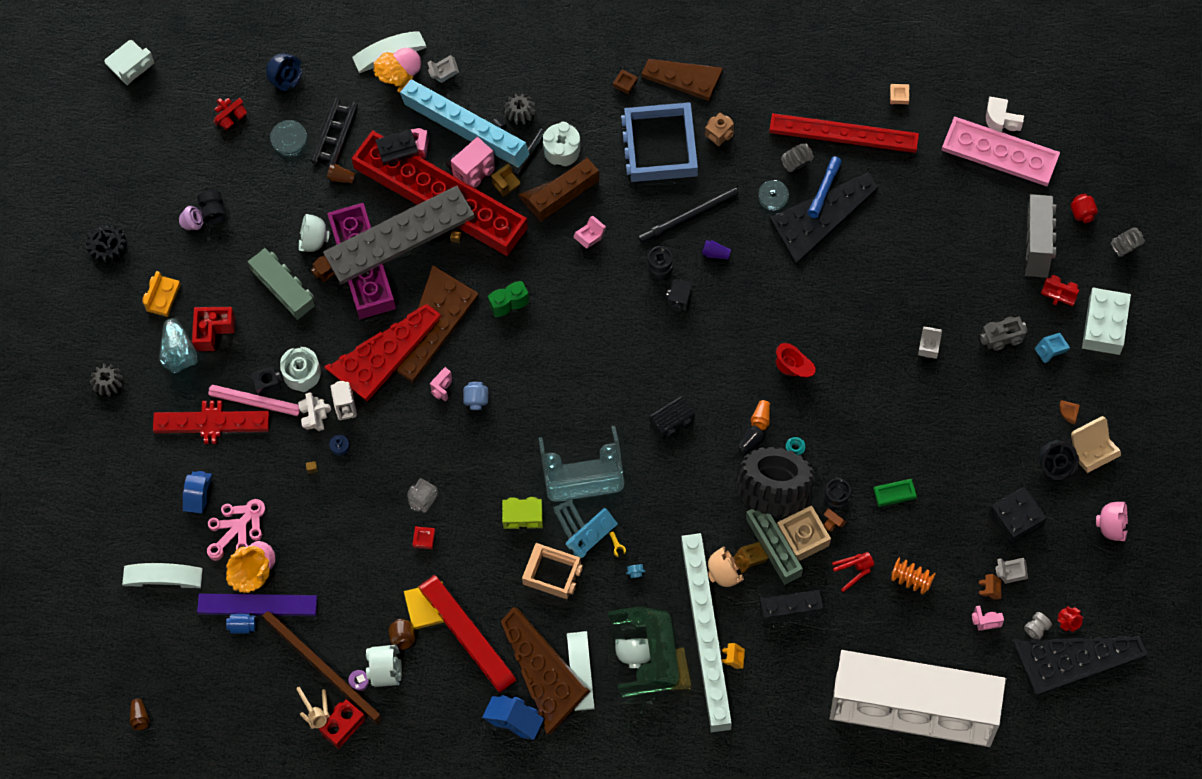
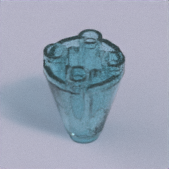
M168 319L164 322L159 362L166 369H170L171 373H178L181 369L188 368L197 363V351L181 323L177 319Z

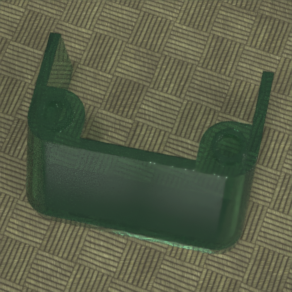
M645 607L609 611L608 617L612 625L630 622L635 627L646 626L651 663L643 664L638 668L636 674L637 681L617 684L622 697L672 689L678 686L680 673L672 619L669 613L664 610Z

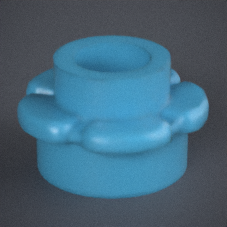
M643 564L627 566L628 572L626 574L630 575L631 578L642 577V573L646 572V570H643Z

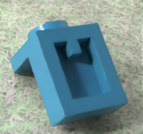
M1060 333L1044 337L1035 347L1036 352L1044 363L1049 362L1053 356L1065 353L1070 349Z

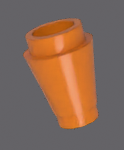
M761 400L750 421L752 426L755 425L760 430H765L769 426L770 403Z

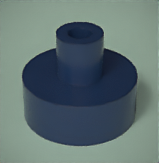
M336 435L330 440L329 446L333 454L341 456L348 452L349 442L345 436Z

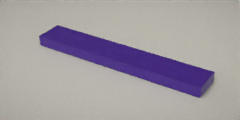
M199 594L197 609L198 615H263L269 611L274 616H316L317 595Z

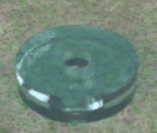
M767 181L759 189V202L766 209L778 210L784 207L788 201V189L780 181Z

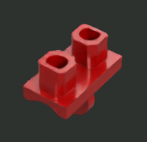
M221 98L216 100L219 106L214 110L216 113H219L221 110L223 111L214 118L213 122L216 126L220 125L227 131L234 125V122L229 118L231 114L234 113L239 120L246 116L247 112L242 105L243 101L241 98L237 99L229 107L227 106L231 103L229 98L225 101Z
M1055 275L1047 278L1041 294L1053 298V305L1055 306L1058 301L1073 306L1079 292L1077 289L1078 285L1073 282L1067 285L1060 283L1061 279Z

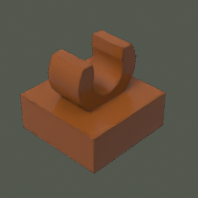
M829 508L824 513L829 518L823 525L828 531H832L836 524L839 527H843L847 522Z
M994 574L986 575V580L979 581L980 585L986 586V589L979 591V594L984 597L989 596L994 600L1001 599V579Z

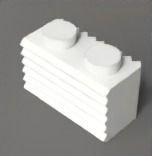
M338 381L331 385L338 420L356 417V407L350 383Z

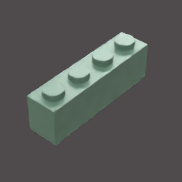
M264 248L248 261L249 268L298 320L315 306L313 302L314 296L308 289L304 290L301 287L302 283L296 276L293 278L290 275V270L285 264L281 265L278 262L279 259L273 252L269 253Z
M753 509L747 511L746 520L784 585L801 577L803 568L771 514L766 513L765 515Z

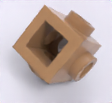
M721 113L716 117L713 116L705 127V136L717 146H720L725 140H729L734 134L732 119Z

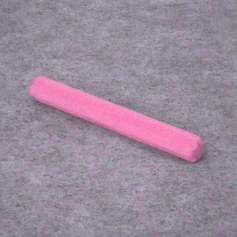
M211 385L209 388V395L294 416L300 414L299 405L215 385Z

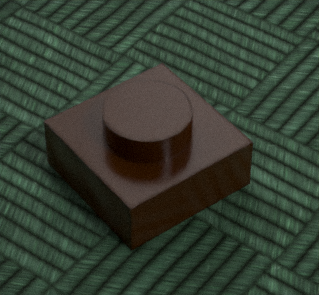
M622 69L614 80L613 87L629 95L637 83L638 77Z

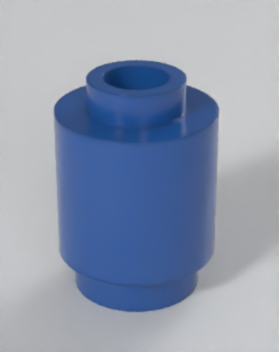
M230 614V618L226 619V628L230 630L231 634H247L255 631V615Z

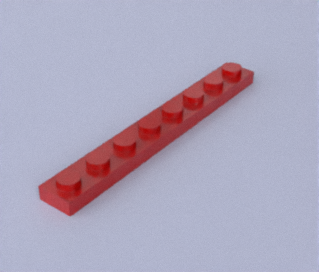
M772 113L769 133L913 153H916L919 133L774 113Z

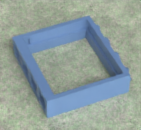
M691 103L624 108L625 115L621 116L622 126H626V131L623 132L624 143L628 144V148H625V159H629V164H626L627 175L631 174V182L698 176ZM683 115L689 163L636 168L631 120Z

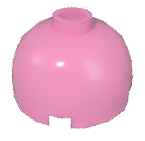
M1111 502L1102 508L1101 515H1097L1096 526L1100 527L1101 533L1110 540H1126L1127 531H1123V529L1128 524L1127 505L1125 502Z

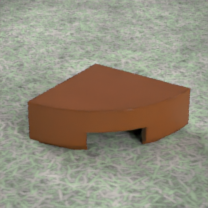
M1061 400L1059 406L1061 415L1066 421L1075 425L1080 405Z

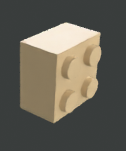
M812 506L777 522V526L798 561L828 547L831 538Z

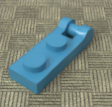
M603 508L566 542V546L573 550L574 556L581 559L589 549L618 523L609 511ZM579 541L583 543L580 547L578 545Z

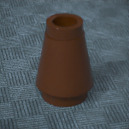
M330 164L327 179H330L331 182L353 183L355 173L337 164Z
M134 699L131 701L129 724L133 730L146 729L150 720L143 700Z

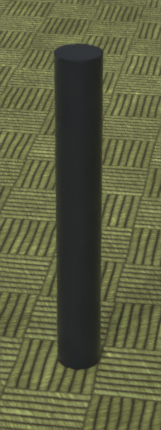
M539 129L528 147L530 155L519 168L515 167L512 172L515 176L518 177L542 140L545 133L543 129Z

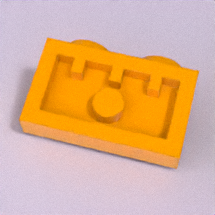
M156 271L155 276H152L150 279L148 293H145L143 297L146 311L168 317L180 288V281L163 277L160 272Z

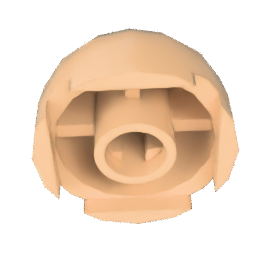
M725 547L720 548L710 556L708 560L709 572L707 573L712 583L716 581L720 586L731 587L744 580L742 574L738 575L737 570H739V567L736 565L730 552H725Z

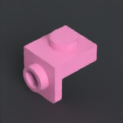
M592 216L589 218L586 226L575 232L573 238L584 247L589 248L601 240L606 227Z

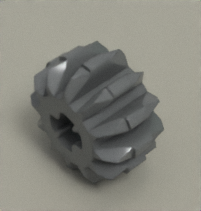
M515 93L514 98L509 97L508 102H505V115L508 116L510 122L515 120L516 125L519 121H522L523 124H525V120L531 121L532 115L535 114L534 101H531L530 96L525 97L524 93L521 96Z
M807 144L797 145L783 154L781 158L782 164L788 172H794L812 162L814 158L813 152Z
M1131 228L1114 238L1111 245L1118 256H1124L1142 246L1145 240L1138 228Z
M103 364L101 369L96 367L97 373H91L93 379L90 380V384L93 386V390L99 392L101 396L106 393L110 397L112 391L117 393V388H122L121 381H123V376L120 374V370L114 368L112 364L108 368L106 364Z

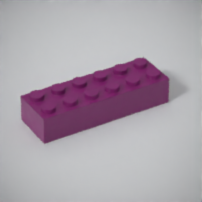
M364 203L327 213L337 245L371 228ZM383 264L348 281L359 319L396 309Z

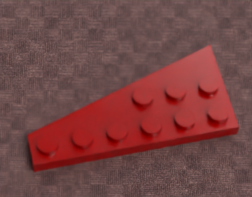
M425 304L407 315V318L401 322L394 323L388 330L376 334L357 346L354 351L347 355H342L339 357V360L333 364L329 363L324 368L338 380L349 382L351 390L368 402L442 316L428 304Z

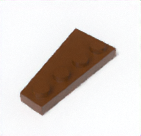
M648 59L642 71V77L709 101L723 72V68Z

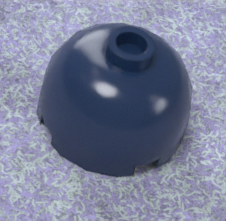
M286 53L275 55L266 67L268 81L274 87L283 91H287L290 86L292 88L295 87L302 75V69H300L301 61L297 57Z

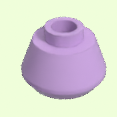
M186 207L179 217L181 227L186 230L201 229L203 225L201 212L196 207Z

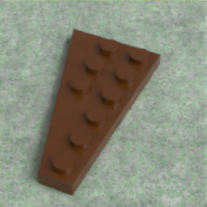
M432 266L418 308L428 304L440 313L442 318L398 366V374L414 383L478 299L479 293L437 267Z
M513 607L501 620L508 641L513 646L515 658L520 663L521 672L531 697L536 702L538 714L544 718L545 731L547 734H551L588 695L590 690L520 610Z

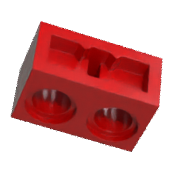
M347 699L343 703L340 702L333 710L334 713L327 718L326 724L319 728L321 735L338 749L366 720L364 714ZM346 712L353 713L349 719H344L343 715ZM332 727L339 728L336 734L329 733Z

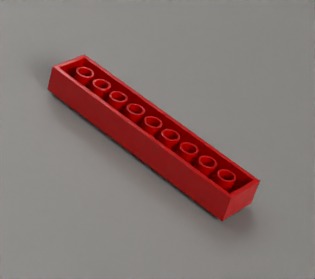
M373 130L353 155L352 163L354 169L417 205L450 188L458 186L473 211L475 218L457 228L506 256L510 254L528 229L526 217L419 156L383 166L376 144V139L383 136Z

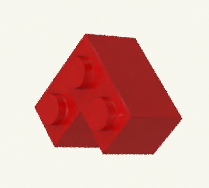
M194 307L192 343L195 351H215L216 334L235 333V314L233 308Z

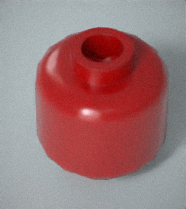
M1081 194L1073 198L1070 207L1075 219L1083 221V223L1093 221L1094 216L1098 213L1093 197Z

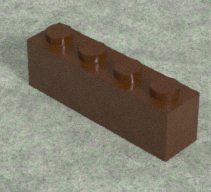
M586 158L559 178L520 193L518 196L541 222L599 181V170Z

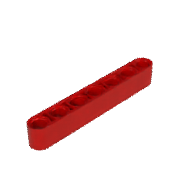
M433 575L418 586L433 608L438 610V615L497 691L501 693L513 684L516 679L512 672L440 580Z

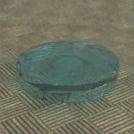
M285 120L273 127L270 133V141L273 149L280 152V154L294 155L299 153L304 145H306L307 134L300 123L293 120Z

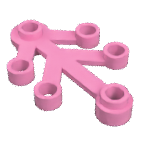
M253 499L245 506L232 507L230 504L222 506L221 511L225 517H230L233 514H244L240 519L219 521L217 518H211L208 521V526L212 531L231 528L217 543H213L207 548V554L210 559L214 561L220 560L224 555L223 548L237 534L238 544L236 545V550L240 546L248 547L246 524L251 519L252 529L249 532L250 537L255 541L261 539L260 517L265 512V506L261 500ZM258 506V509L253 511L252 507ZM226 508L231 509L229 513L224 512ZM217 522L215 527H211V524ZM254 532H259L258 536H252ZM213 548H218L216 553L211 552Z

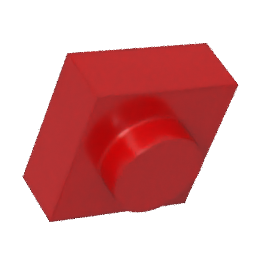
M415 526L413 547L433 549L435 528Z

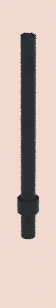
M735 187L660 226L656 225L650 228V231L638 236L641 243L653 237L657 238L662 235V232L738 195L739 191Z

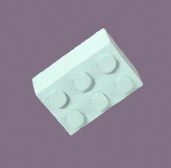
M1092 288L1082 343L1083 349L1120 355L1124 346L1131 294Z

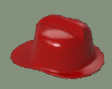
M783 343L777 347L776 365L783 374L810 377L815 374L814 364L795 346Z

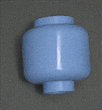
M469 382L463 389V403L466 406H470V410H482V406L488 404V387L484 386L483 382Z

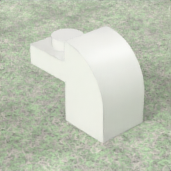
M989 97L986 112V122L989 128L1002 132L1003 128L1010 131H1021L1024 116L1006 113L1008 100Z

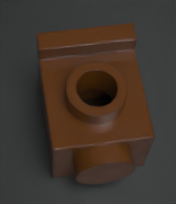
M325 256L317 258L315 263H313L314 268L311 269V272L316 279L320 278L323 283L335 275Z

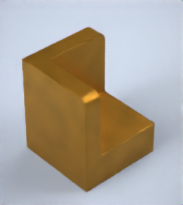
M507 164L491 175L492 184L503 197L520 186V181L512 173L510 164Z

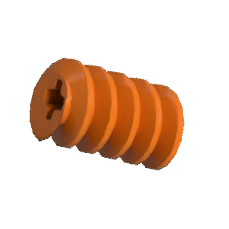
M899 557L892 571L891 581L899 578L900 585L906 581L907 588L914 584V591H917L920 587L921 594L928 591L936 573L930 577L929 570L922 573L921 566L914 570V563L907 567V560L900 564Z

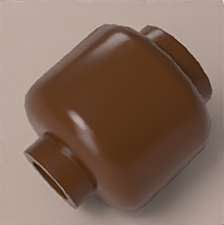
M397 619L389 626L390 643L397 645L398 649H408L415 642L414 626L408 620Z

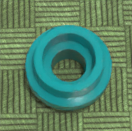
M790 438L786 443V450L793 451L796 455H801L805 451V443L801 438ZM797 445L799 449L794 450L792 446Z

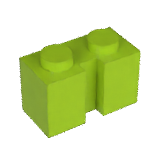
M529 497L526 500H519L518 498L503 500V528H543L542 499Z

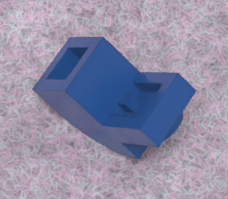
M197 471L187 475L183 490V511L203 512L207 504V489L212 481V474Z

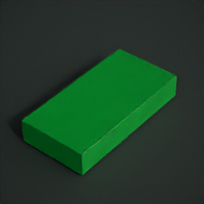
M912 479L876 486L873 489L878 507L914 500L917 497Z

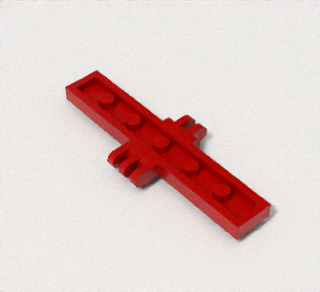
M218 400L217 408H215V401H210V408H207V401H202V412L154 413L153 432L201 433V437H204V444H209V437H212V444H216L217 437L221 436V432H269L270 414L269 411L222 412V400Z

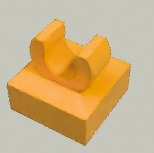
M729 643L728 648L722 649V652L727 654L726 659H721L722 663L731 665L736 669L743 668L745 649L736 643Z

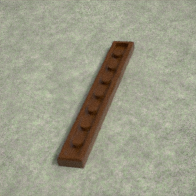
M269 611L262 615L264 621L374 724L378 725L382 721L380 714L274 615Z

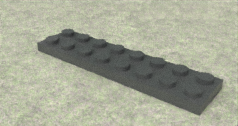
M455 186L323 253L339 283L342 285L474 219L475 216L458 186Z

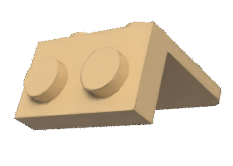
M1104 416L1071 433L1073 447L1076 449L1077 455H1079V464L1087 473L1121 456L1120 449L1109 438L1107 419Z

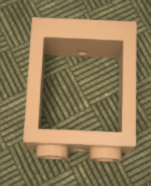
M536 543L522 577L523 585L568 599L569 594L574 593L576 587L574 581L576 576L581 575L583 565H581L580 557ZM542 556L573 566L564 589L534 579Z

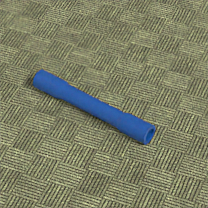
M838 157L831 158L824 179L808 210V215L812 218L819 216L831 183L842 163Z

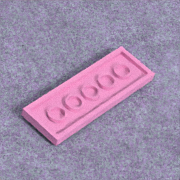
M955 116L942 146V151L1044 186H1048L1060 155L1058 151Z

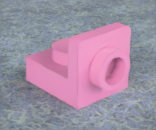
M421 128L411 129L419 152L418 156L426 158L429 143L427 130Z
M446 367L430 383L433 396L444 401L448 399L447 392L444 389L448 388L452 382L451 371Z
M976 606L974 613H972L973 624H977L978 631L998 628L1003 625L1004 618L1002 613L989 612L982 616L980 606Z

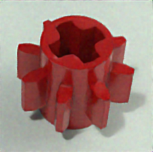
M1069 606L1061 610L1057 620L1061 623L1060 628L1065 631L1070 630L1071 632L1079 629L1083 619L1079 615L1081 611Z

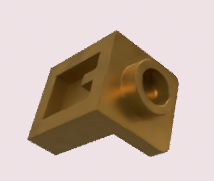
M760 542L741 547L734 556L735 563L742 573L747 572L751 566L766 562L769 558Z

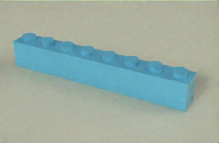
M412 79L400 91L406 106L471 142L477 137L480 138L493 150L494 155L518 168L530 155L526 142Z

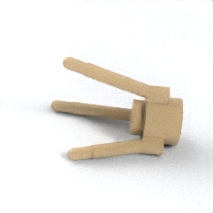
M297 687V691L309 711L308 716L303 712L300 715L309 723L312 729L323 727L327 722V718L330 717L327 708L326 690H322V710L318 707L312 708L301 688Z

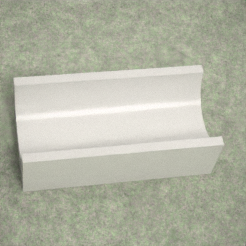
M841 650L830 720L990 747L1000 724L1005 678Z

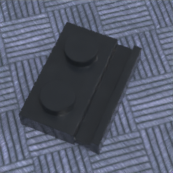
M411 129L376 139L383 166L419 155Z

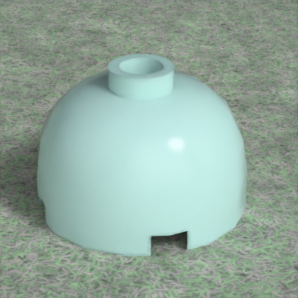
M305 214L300 231L299 251L314 252L319 250L324 242H328L329 231H326V224L321 218Z
M615 639L616 654L620 661L629 664V668H641V664L648 663L654 655L655 639Z

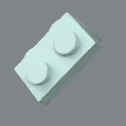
M129 40L107 57L105 64L128 85L152 66L154 60L147 48L142 50L134 41Z

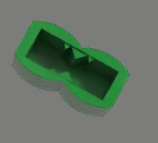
M522 281L514 282L508 285L506 289H498L488 296L489 306L495 317L504 316L512 309H520L529 303L528 291Z

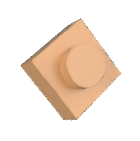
M908 84L890 85V104H909Z

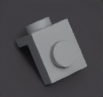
M451 55L438 63L428 62L430 76L441 83L459 73L455 58Z
M923 327L918 355L937 359L942 334L941 329Z
M1002 558L997 559L996 573L998 578H1001L1005 584L1028 579L1026 560L1024 558L1006 562Z

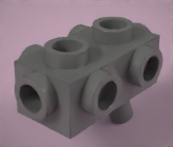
M1020 316L1015 318L1008 317L998 323L990 322L983 327L982 334H980V339L983 345H987L988 349L993 348L994 351L1003 349L1006 344L1011 343L1015 346L1022 343L1027 333V327L1025 322L1021 321Z

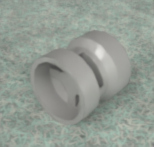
M1036 612L1033 616V621L1028 622L1024 629L1032 638L1040 640L1044 630H1049L1052 623L1044 614Z

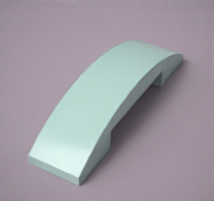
M419 31L402 33L378 41L363 49L352 58L358 72L362 73L374 68V62L382 53L391 52L394 54L402 48H411L419 51L426 48V44Z
M166 563L124 566L122 585L143 586V584L180 585L181 588H201L203 569L188 565Z
M587 631L567 633L570 669L590 690L588 695L575 707L574 711L594 709Z

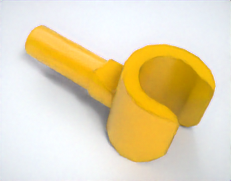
M610 532L609 534L615 547L614 555L618 557L617 549H622L625 555V547L619 544L615 533Z

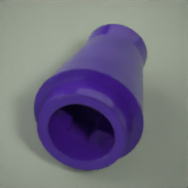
M706 240L702 255H705L706 258L728 260L731 249L713 240Z

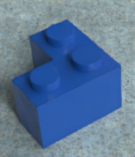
M501 695V697L492 696L482 717L495 727L509 729L519 737L531 740L535 739L544 719L537 714L538 711L536 709L525 706L522 699L517 697L510 699L504 695Z

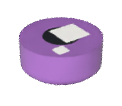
M356 670L349 676V684L353 690L363 691L368 687L369 680L364 671Z

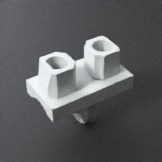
M311 392L305 394L306 399L298 402L300 411L309 413V416L301 419L302 426L305 429L315 428L318 431L324 430L322 419L327 418L326 413L331 411V406L324 404L323 399L319 400L318 397L312 396Z

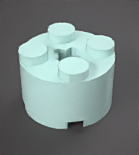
M561 122L552 125L543 134V147L546 159L554 165L559 164L562 166L571 165L578 159L580 136L573 126L567 122Z
M309 348L289 349L281 358V372L285 383L290 388L306 392L319 381L321 368L316 354Z
M397 645L377 646L366 649V657L369 661V667L366 668V676L368 680L371 679L372 686L381 687L400 684L398 681H401L402 667L401 659L396 657V654L399 653Z

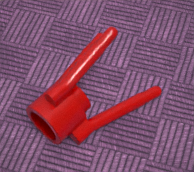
M868 552L832 562L833 566L842 564L833 568L834 572L855 565L858 571L862 570L841 591L844 592L865 574L871 572L870 568L874 566V561Z

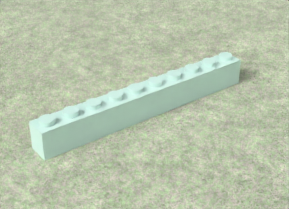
M701 533L685 535L681 538L710 729L711 732L731 730V717Z

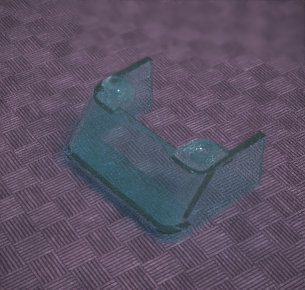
M611 426L614 443L606 444L600 449V459L562 465L558 454H545L542 437L538 438L547 496L551 501L559 502L610 494L623 489L624 477L619 440L615 426Z

